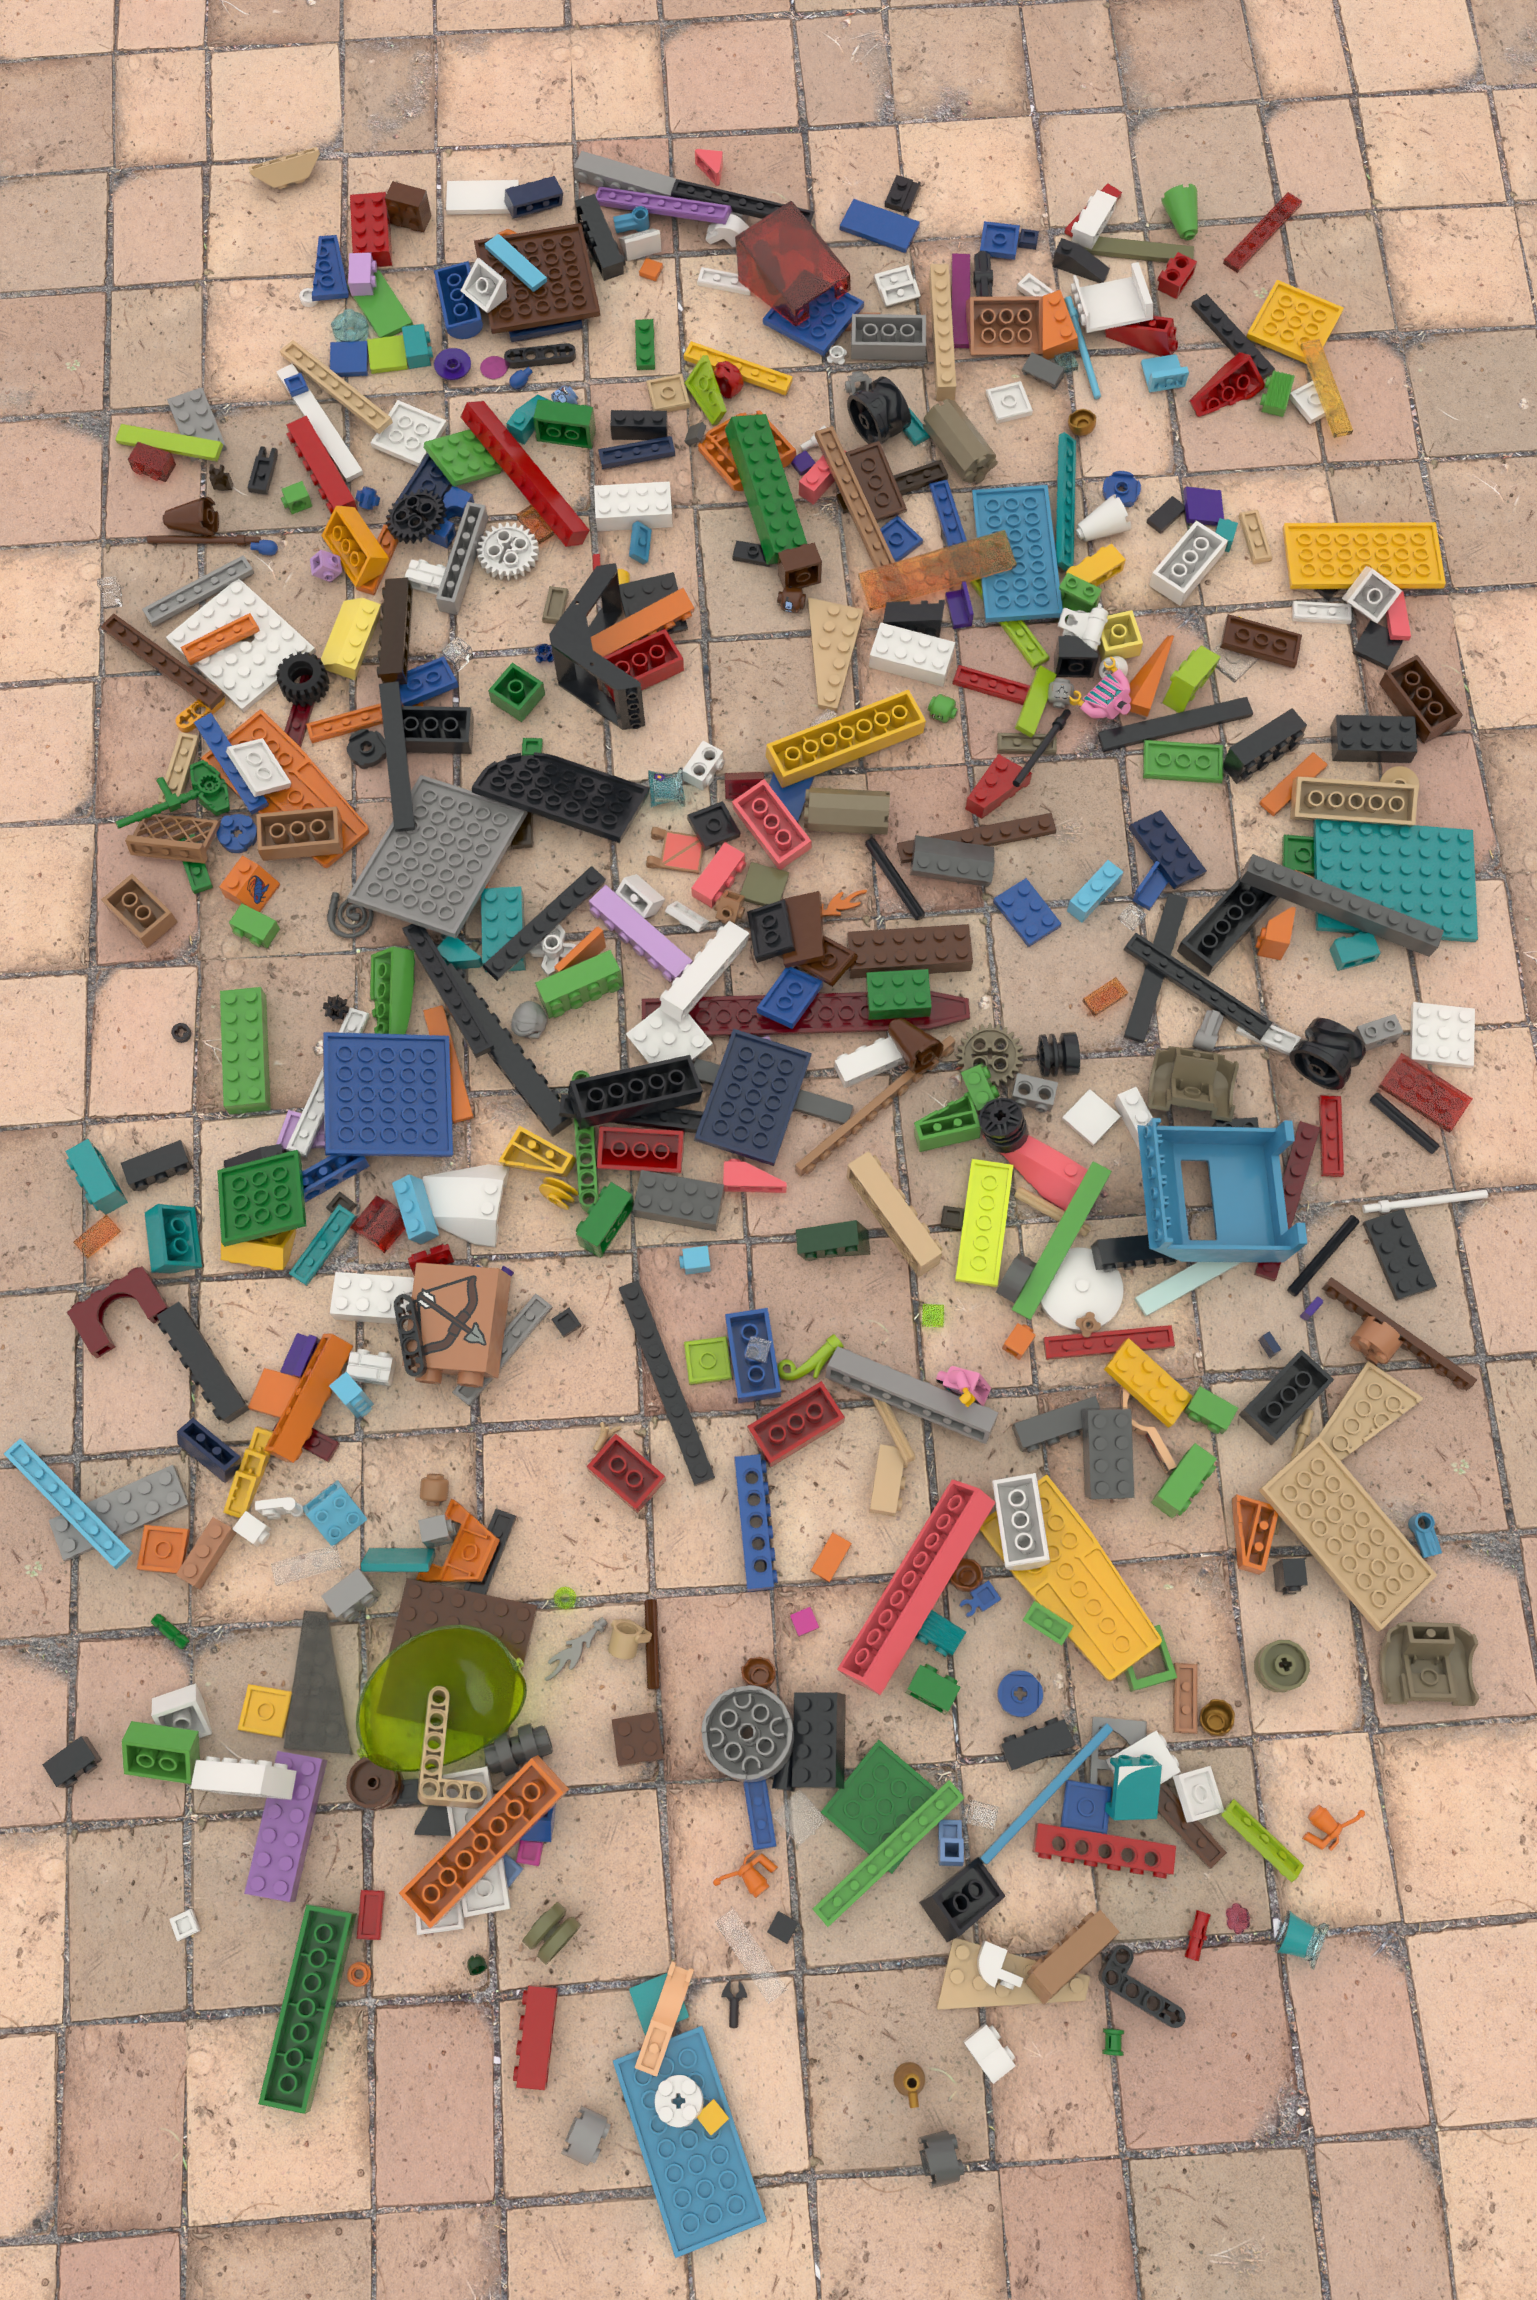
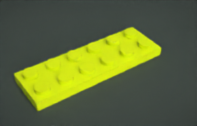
M977 1159L971 1160L955 1281L991 1287L998 1286L1013 1165Z

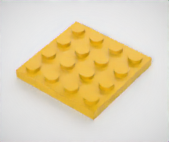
M1276 280L1246 337L1251 341L1313 367L1337 324L1344 307Z

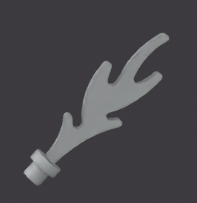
M603 1617L598 1621L595 1620L592 1623L595 1627L586 1634L566 1641V1644L572 1645V1647L559 1652L548 1661V1664H552L557 1660H560V1663L552 1674L545 1677L546 1681L554 1678L564 1668L568 1660H571L570 1670L576 1666L582 1654L583 1642H586V1647L590 1648L595 1634L598 1631L602 1633L605 1630L604 1627L608 1622Z

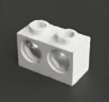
M702 741L682 770L683 780L703 791L707 785L709 786L712 783L716 771H720L725 762L723 751ZM696 773H703V775H701V776H698V775H695V774H696Z

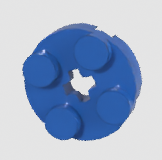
M1127 471L1113 472L1111 476H1107L1103 483L1102 494L1105 501L1110 496L1116 494V498H1120L1124 507H1132L1140 495L1141 484L1139 480L1137 481L1133 478L1134 475ZM1119 487H1123V490L1126 491L1121 492L1118 489Z
M243 814L227 815L221 819L217 838L227 851L243 853L257 842V827L249 816ZM236 830L242 832L238 837H235L233 834Z
M1018 1670L1011 1672L1002 1679L997 1689V1698L1003 1711L1014 1717H1027L1034 1713L1041 1705L1043 1689L1040 1682L1031 1673ZM1019 1687L1022 1688L1023 1692H1026V1697H1022L1021 1701L1018 1700L1017 1696H1014V1692Z

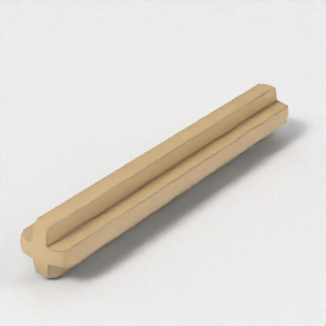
M1019 1187L1015 1192V1198L1060 1222L1065 1213L1064 1210L1023 1187ZM1084 1222L1079 1234L1086 1237L1091 1230V1226Z
M871 1397L904 1462L910 1463L914 1461L915 1454L889 1404Z

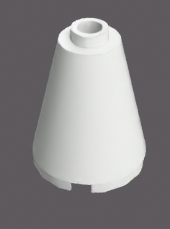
M1116 494L1110 496L1077 525L1076 533L1078 538L1087 542L1130 530L1131 522H1126L1128 513L1120 498H1116Z

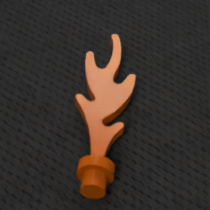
M867 890L854 892L844 900L840 899L844 892L838 893L832 898L826 910L823 909L824 904H822V917L840 916L841 912L836 910H848L860 906V902L851 903L850 901L856 896L866 894Z

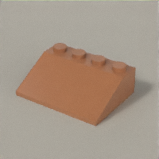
M1043 296L969 297L966 301V324L970 355H1030L1031 352L1043 355Z

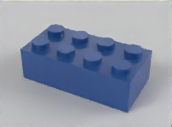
M768 1308L725 1314L738 1404L781 1397Z

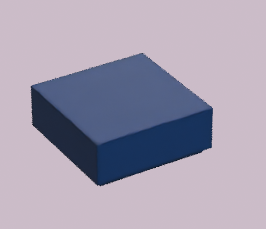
M301 373L284 379L291 397L309 391Z

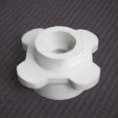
M841 346L831 347L827 361L829 363H838L839 365L844 364V356L847 354V351Z

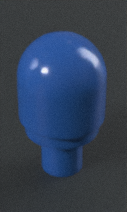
M527 367L524 371H516L509 379L510 386L514 389L522 388L529 380L528 377L533 373L532 370Z
M263 539L259 543L251 542L250 549L259 551V554L273 556L277 553L278 546L272 540Z

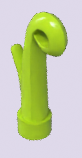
M832 1334L826 1339V1343L799 1368L796 1369L795 1364L791 1360L784 1359L780 1361L777 1365L778 1375L782 1379L790 1381L799 1379L815 1369L813 1378L817 1379L823 1366L833 1356L837 1346L840 1348H844L836 1335ZM790 1366L791 1373H785L783 1367Z

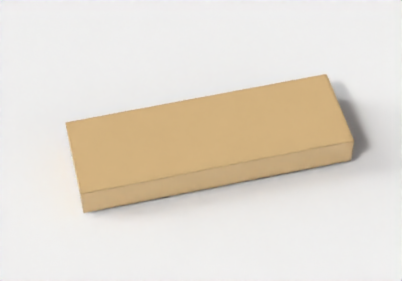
M1258 509L1240 512L1238 517L1252 563L1258 564L1272 561L1273 557Z

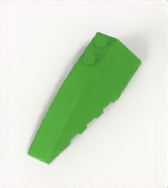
M393 946L371 955L370 998L375 1003V1009L372 1010V1015L377 1020V1026L374 1028L375 1034H406L415 984L413 950Z

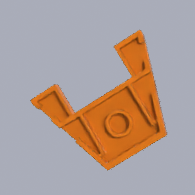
M451 1499L445 1515L453 1522L461 1524L443 1567L431 1564L429 1571L419 1572L416 1579L423 1582H482L500 1539L461 1504Z

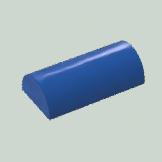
M469 261L434 270L446 330L451 337L456 339L472 338L483 327L479 306L461 292L471 271Z

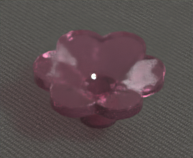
M1234 1903L1232 1908L1226 1910L1227 1926L1229 1929L1234 1930L1236 1934H1242L1244 1929L1249 1928L1250 1917L1246 1908H1242L1239 1903Z

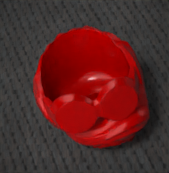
M728 361L718 362L713 372L720 393L725 398L731 399L743 387L742 374L732 363Z

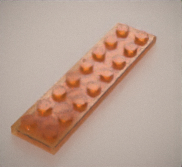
M1002 530L858 573V577L869 610L872 611L886 607V602H900L960 585L964 581L970 582L1016 568L1017 564L1006 532Z

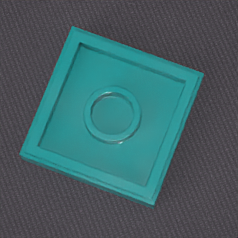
M667 1973L629 1988L645 2036L659 2001ZM684 2001L676 2023L689 2018Z

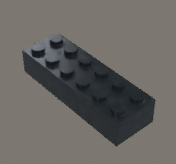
M1239 878L1181 941L1177 952L1209 976L1280 897L1240 882Z
M690 1055L572 1080L568 1089V1095L580 1129L698 1103L703 1092Z

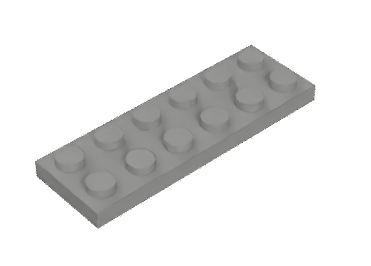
M170 1465L86 1503L92 1512L118 1538L190 1506L174 1465ZM63 1515L48 1520L63 1561H69L95 1549Z

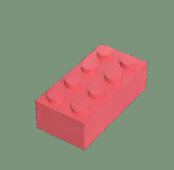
M765 779L732 801L735 813L779 870H782L812 848L810 838Z

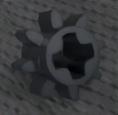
M338 994L334 997L328 996L327 1002L323 1003V1009L326 1010L325 1017L329 1016L333 1021L339 1018L343 1020L344 1013L349 1011V1007L346 1006L347 999L343 1000Z

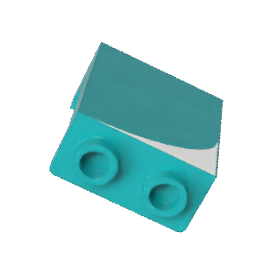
M1142 1754L1140 1757L1119 1755L1118 1758H1111L1110 1763L1115 1768L1112 1802H1106L1105 1812L1114 1821L1157 1819L1162 1765L1153 1756Z

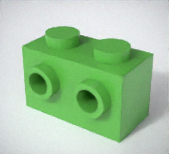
M983 1063L961 1072L977 1111L981 1110L986 1103L1000 1096L995 1085L992 1086L989 1079L991 1078V1073L988 1067H984Z

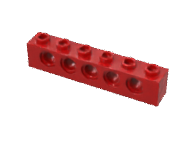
M1036 1823L1032 1852L1038 1853V1858L1051 1860L1053 1855L1061 1857V1862L1074 1864L1075 1859L1083 1860L1085 1866L1098 1867V1863L1107 1864V1869L1121 1871V1867L1130 1868V1873L1144 1875V1871L1153 1872V1877L1167 1879V1874L1174 1875L1176 1846ZM1055 1837H1060L1063 1840L1064 1845L1060 1851L1055 1850L1052 1846V1841ZM1078 1841H1083L1086 1844V1852L1082 1855L1078 1854L1075 1850V1845ZM1102 1844L1109 1848L1107 1858H1102L1098 1853V1849ZM1125 1848L1132 1852V1859L1129 1862H1125L1121 1857L1122 1850ZM1148 1852L1155 1856V1863L1152 1866L1147 1865L1144 1860L1145 1854Z

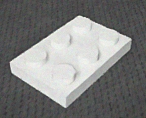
M263 738L227 747L226 753L254 797L290 788L291 782Z

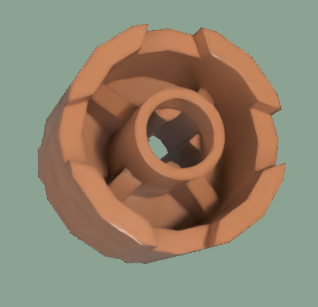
M1368 1316L1351 1337L1352 1340L1349 1344L1354 1350L1363 1353L1366 1356L1365 1359L1375 1366L1378 1363L1387 1364L1403 1344V1341L1398 1340L1400 1334L1386 1322L1380 1324L1374 1321L1375 1317Z

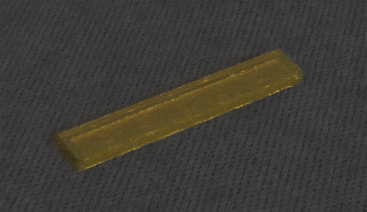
M1320 339L1302 342L1300 347L1333 437L1351 435L1353 428Z

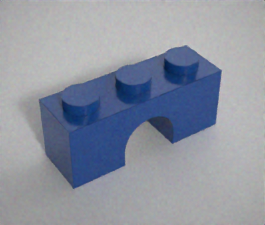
M453 486L445 493L443 498L447 509L445 512L447 517L443 518L445 523L439 524L441 529H435L436 535L429 534V539H427L444 548H448L456 536L454 523L448 520L452 517L462 518L467 502L474 503L473 494Z

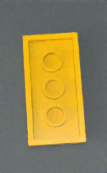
M1129 1338L1122 1343L1104 1368L1113 1379L1168 1428L1175 1423L1193 1397Z

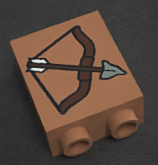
M416 1263L412 1298L416 1302L427 1363L426 1373L420 1378H415L416 1382L441 1384L442 1374L458 1375L457 1385L482 1388L484 1377H499L511 1284L510 1275L499 1268ZM408 1319L407 1331L411 1330L414 1326L411 1319ZM415 1340L410 1341L407 1345V1350L413 1352L417 1349V1342ZM415 1362V1366L412 1367L411 1370L417 1372V1368H419L420 1365Z

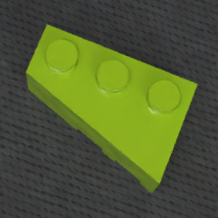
M1202 645L1196 651L1192 650L1187 658L1188 661L1184 660L1178 669L1179 671L1175 670L1170 677L1172 683L1162 703L1178 713L1184 712L1189 700L1192 702L1196 691L1203 687L1214 672L1221 656Z

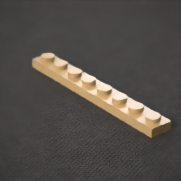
M294 340L280 350L283 358L291 364L293 363L298 370L378 434L393 423L390 416Z

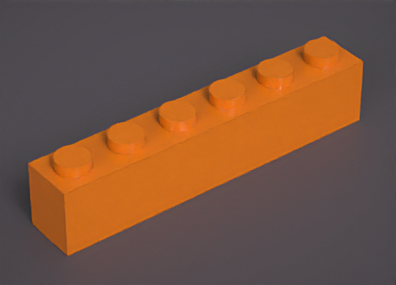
M681 588L590 637L593 651L604 657L664 628L669 630L680 619L685 621L691 618L695 608L684 588Z
M323 1334L264 1451L285 1462L294 1463L295 1460L299 1459L302 1454L301 1448L303 1444L310 1438L312 1427L315 1421L320 1418L322 1407L332 1394L329 1385L341 1376V1369L344 1363L349 1360L353 1345L334 1334Z

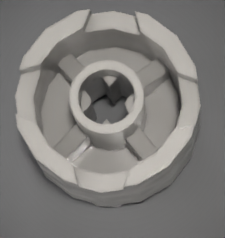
M581 2105L578 2112L582 2113L580 2119L574 2118L565 2140L569 2143L568 2148L563 2147L561 2154L588 2166L590 2162L595 2164L601 2150L597 2148L601 2138H606L611 2125L606 2123L607 2117Z

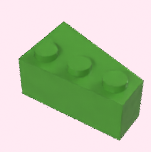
M969 1091L960 1099L947 1103V1106L939 1111L935 1110L914 1122V1136L919 1152L980 1138L981 1127Z

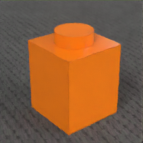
M1017 1323L1003 1344L1002 1349L1020 1360L1036 1335L1029 1326Z

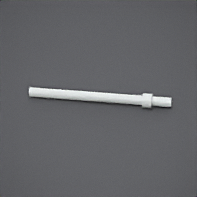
M1487 1190L1391 1202L1382 1200L1375 1204L1362 1205L1363 1213H1388L1390 1210L1483 1199L1488 1197Z

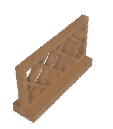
M155 814L148 819H142L143 821L139 822L134 834L128 835L125 842L131 855L206 863L208 859L206 852L220 827V823L218 820ZM148 820L157 821L149 826L146 825ZM170 822L175 823L174 825L169 826L167 828H165L164 826L165 824H168ZM188 824L194 825L186 830L182 828ZM207 826L211 827V829L205 832H202L201 830ZM159 827L163 829L154 834H152L151 832L152 830L157 829ZM180 829L181 832L173 836L170 835L171 832ZM196 831L200 833L192 838L188 836ZM146 833L150 835L148 837H141V835ZM164 835L168 836L166 839H159ZM183 837L187 839L185 841H177ZM202 839L205 840L204 843H195Z

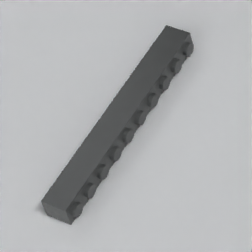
M1254 854L1245 864L1240 878V882L1428 957L1438 949L1444 932L1440 928Z

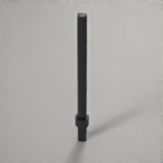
M1065 709L1060 717L1054 720L1050 731L1012 782L1015 787L1021 785L1056 734L1064 728L1066 720L1071 715L1069 709Z

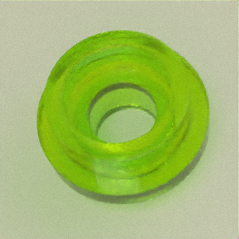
M561 1587L554 1594V1602L561 1609H569L576 1602V1593L570 1587ZM564 1594L569 1595L567 1602H562L561 1600Z

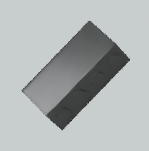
M915 835L910 875L989 887L992 883L995 863L994 847Z

